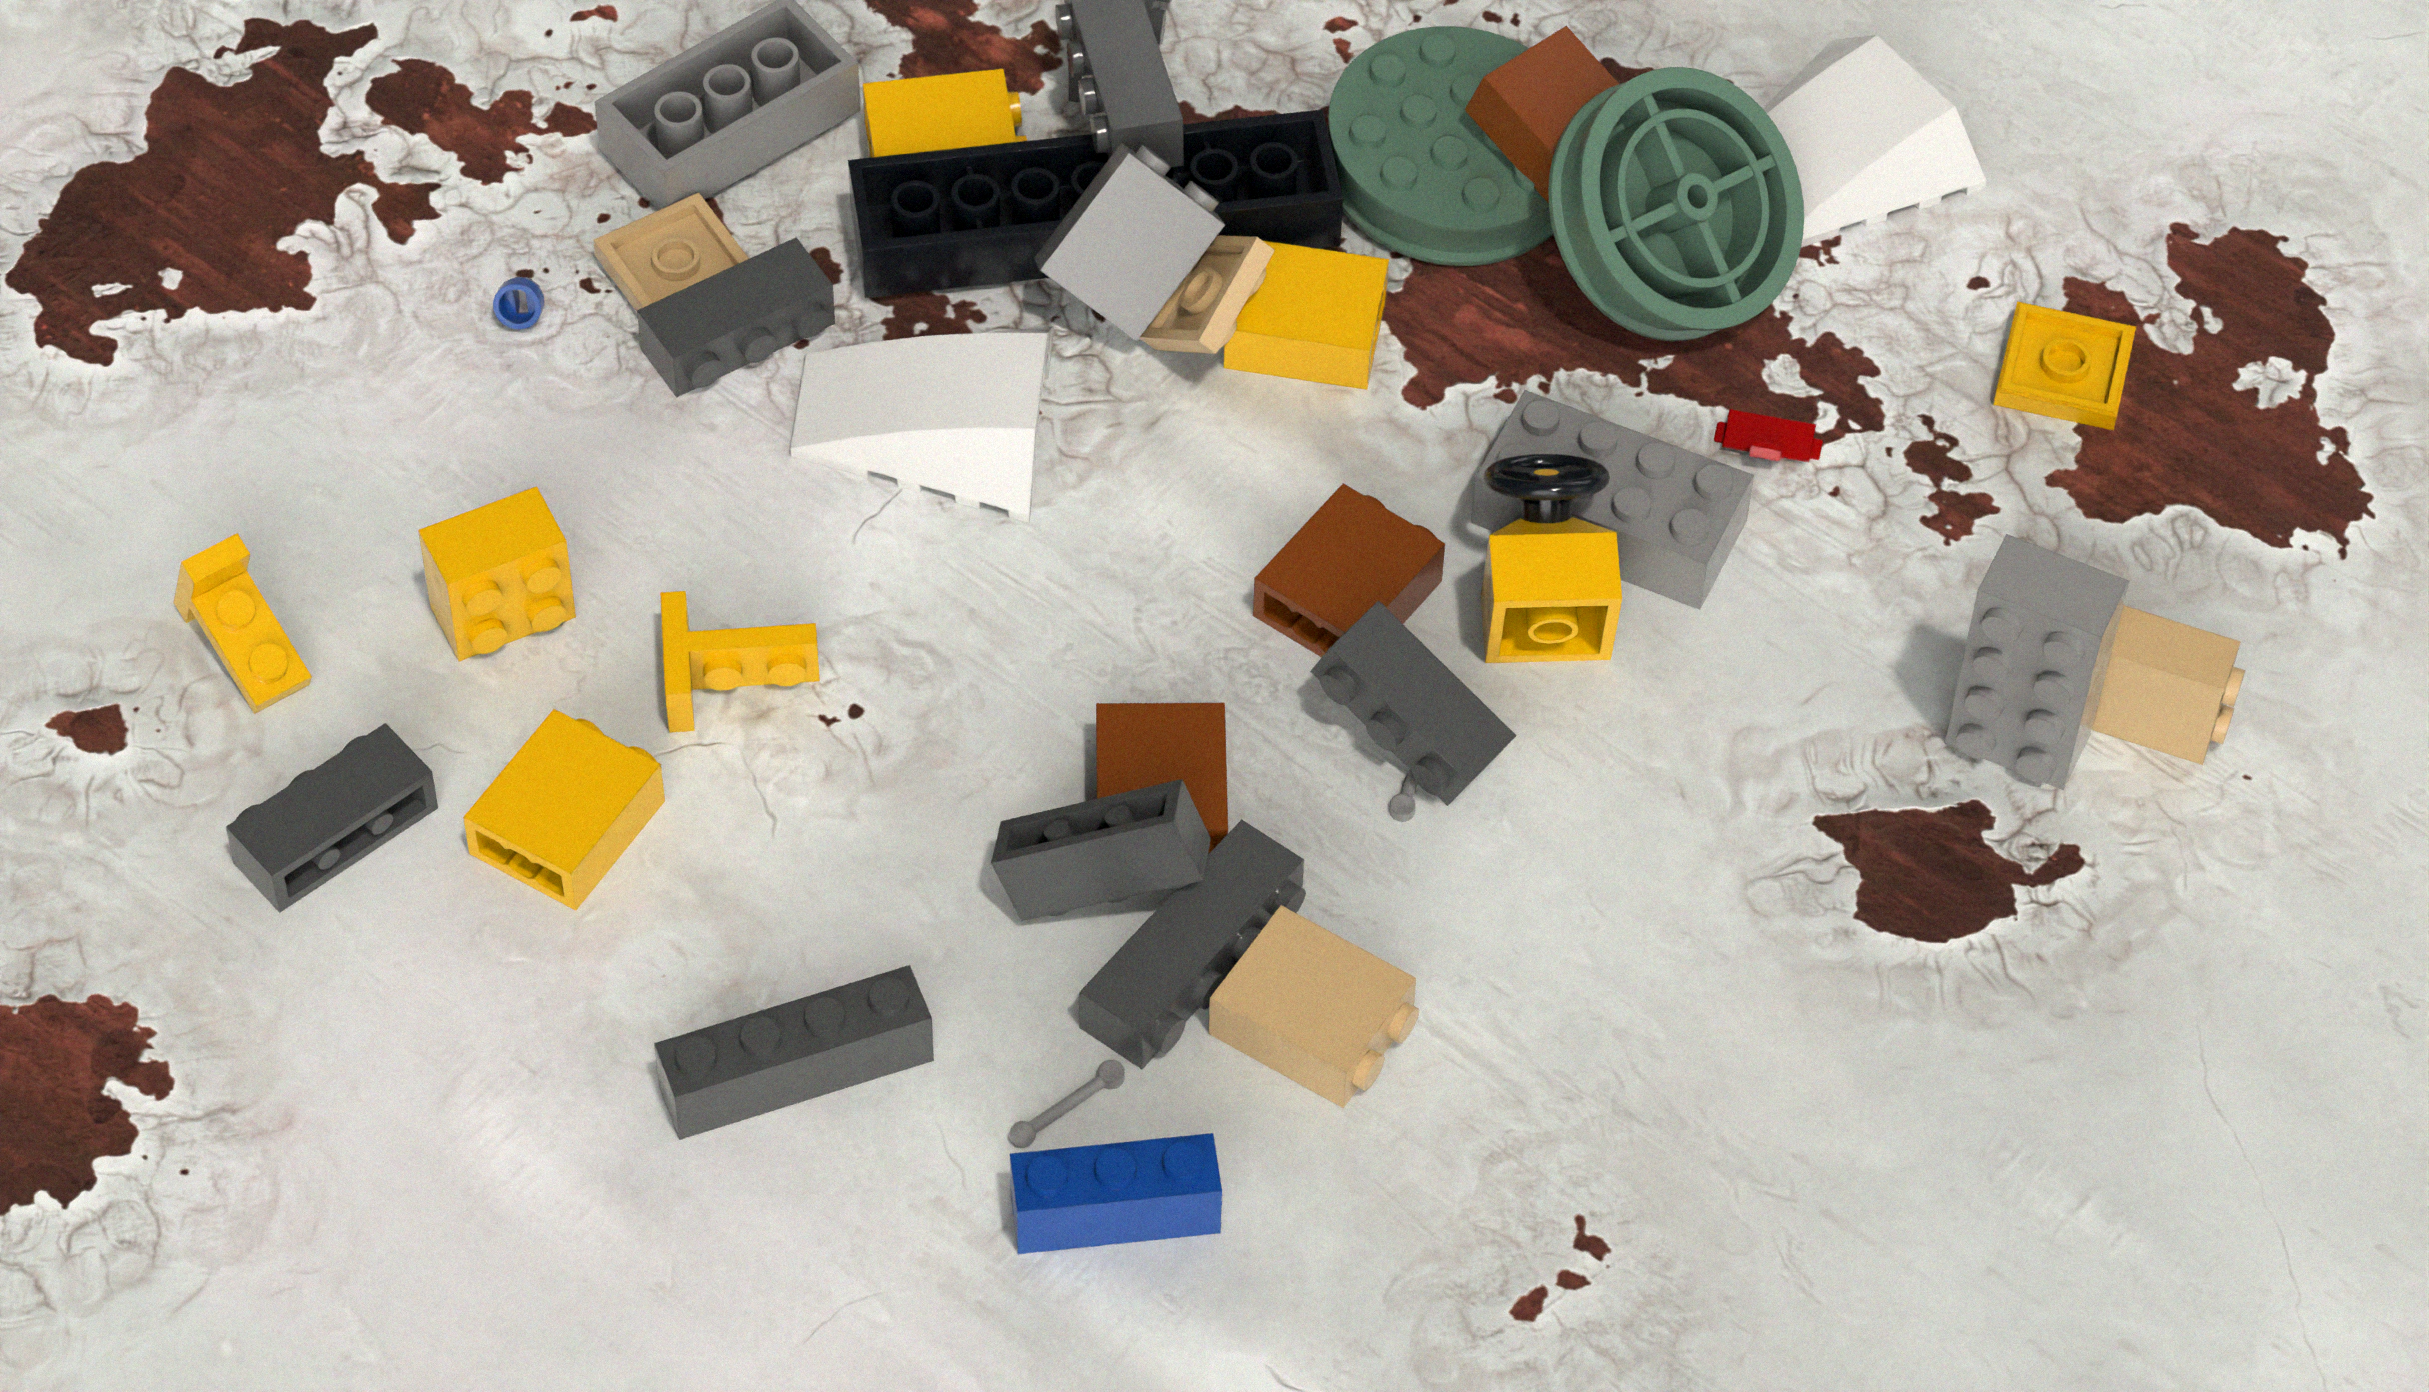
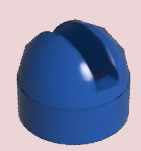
M515 277L505 281L498 289L493 300V310L497 319L505 326L517 330L526 329L535 324L544 308V294L540 285L527 277ZM519 290L526 294L528 312L519 313Z

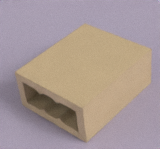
M2123 605L2092 730L2203 765L2211 741L2223 744L2235 709L2233 707L2246 671L2234 667L2241 641Z
M1281 905L1210 997L1209 1035L1344 1108L1358 1088L1366 1091L1373 1085L1384 1063L1383 1054L1392 1042H1404L1415 1026L1419 1015V1008L1414 1006L1416 978Z

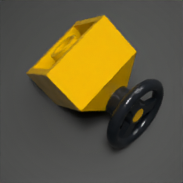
M1530 454L1504 458L1490 464L1485 469L1483 480L1489 489L1504 496L1521 499V518L1490 534L1488 539L1480 596L1485 663L1611 660L1622 603L1617 532L1571 517L1572 499L1593 495L1608 485L1610 479L1609 472L1602 464L1588 458L1571 455Z

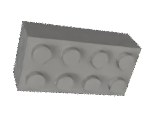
M776 0L594 101L599 148L658 210L698 192L705 200L861 111L858 62L795 0Z
M1524 390L1475 476L1471 523L1496 532L1521 518V499L1498 494L1489 489L1484 483L1483 474L1490 464L1504 458L1530 454H1561L1594 460L1605 466L1610 476L1609 483L1598 493L1572 499L1571 517L1617 532L1621 580L1700 610L1747 522L1754 475Z
M2006 534L1977 591L1945 744L1960 749L1964 754L1972 758L1985 759L2016 771L2028 780L2039 783L2044 782L2064 790L2091 735L2129 580Z

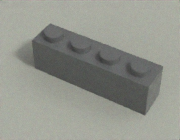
M1064 0V4L1056 5L1055 17L1060 40H1070V42H1067V57L1071 76H1081L1082 78L1079 79V96L1083 114L1094 115L1091 118V134L1095 152H1105L1107 160H1109L1121 143L1135 153L1144 145L1166 161L1171 168L1184 166L1183 117L1144 1Z
M1241 819L1208 854L1203 880L1176 889L1079 992V1028L1140 1069H1143L1158 1052L1162 1054L1169 1052L1182 1036L1187 1020L1199 1007L1204 1010L1209 1008L1212 994L1278 908L1282 905L1295 913L1298 912L1306 895V891L1303 889L1304 859Z
M910 965L654 1043L659 1088L679 1140L934 1061L932 1017Z

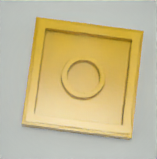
M2017 301L1993 405L2114 430L2136 326Z

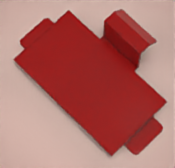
M1729 409L1727 423H1717L1714 441L1723 443L1722 447L1750 452L1749 456L1780 461V458L1808 463L1810 459L1819 460L1823 444L1821 439L1814 438L1816 424Z

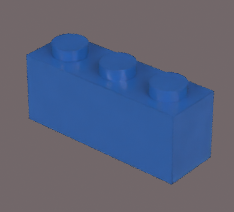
M1213 1133L1010 1154V1195L1018 1254L1221 1233L1222 1186Z

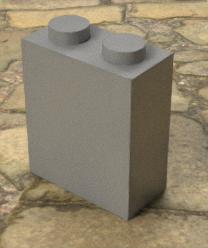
M1121 143L1034 257V260L1040 271L1137 341L1225 224L1218 214L1214 212L1219 202L1208 192L1192 181L1183 189L1166 176L1171 166L1144 145L1135 153Z

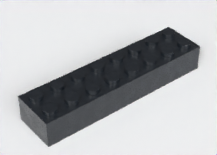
M1323 109L1183 124L1184 166L1170 168L1166 176L1183 189L1192 181L1219 202L1214 212L1218 214L1225 226L1217 236L1258 237L1263 241L1317 249L1341 246L1343 196ZM1092 134L848 160L850 208L865 298L1050 278L1040 271L1034 257L1107 163L1106 153H1096Z

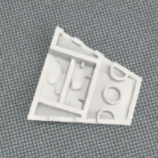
M1878 35L1832 40L1763 108L1782 134L1799 175L1804 202V230L1801 247L1839 235L1841 227L1856 222H1861L1867 227L1886 221L1888 212L1913 204H1915L1918 210L1940 204L1942 195L1961 189L1968 195L1986 188V178L1956 106Z
M1054 326L987 333L919 336L868 342L807 353L805 355L790 454L795 458L866 478L869 477L871 472L897 479L898 487L919 493L925 486L955 495V503L979 510L983 503L1008 510L1009 518L1029 523L1036 476L1035 443L1043 382L1048 380Z

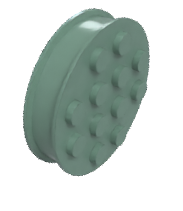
M1435 26L1418 28L1390 36L1372 45L1357 56L1344 70L1336 83L1329 105L1327 126L1343 196V212L1365 234L1387 248L1411 258L1441 265L1476 266L1501 262L1520 256L1550 238L1554 233L1551 225L1549 204L1534 188L1535 184L1512 164L1465 111L1466 106L1485 75L1529 48L1505 36L1489 31L1457 26Z
M1666 67L1641 74L1626 83L1604 90L1586 102L1573 115L1557 143L1549 174L1548 198L1551 225L1558 249L1569 273L1581 291L1604 315L1618 325L1643 337L1661 341H1688L1701 338L1720 329L1733 327L1748 321L1760 314L1778 297L1789 281L1798 260L1804 230V202L1797 168L1782 134L1772 119L1752 97L1726 79L1710 72L1686 67Z

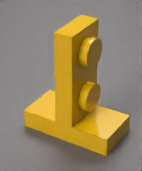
M238 533L181 562L173 603L185 623L197 619L255 714L310 685L312 676L247 572L250 553Z
M686 591L660 592L665 698L669 733L695 731L693 690H730L735 687L772 684L793 686L802 682L820 681L816 623L690 631Z

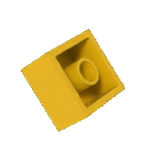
M537 486L418 530L430 607L458 661L478 654L494 652L504 644L536 632L552 630L561 623L576 618L567 541Z

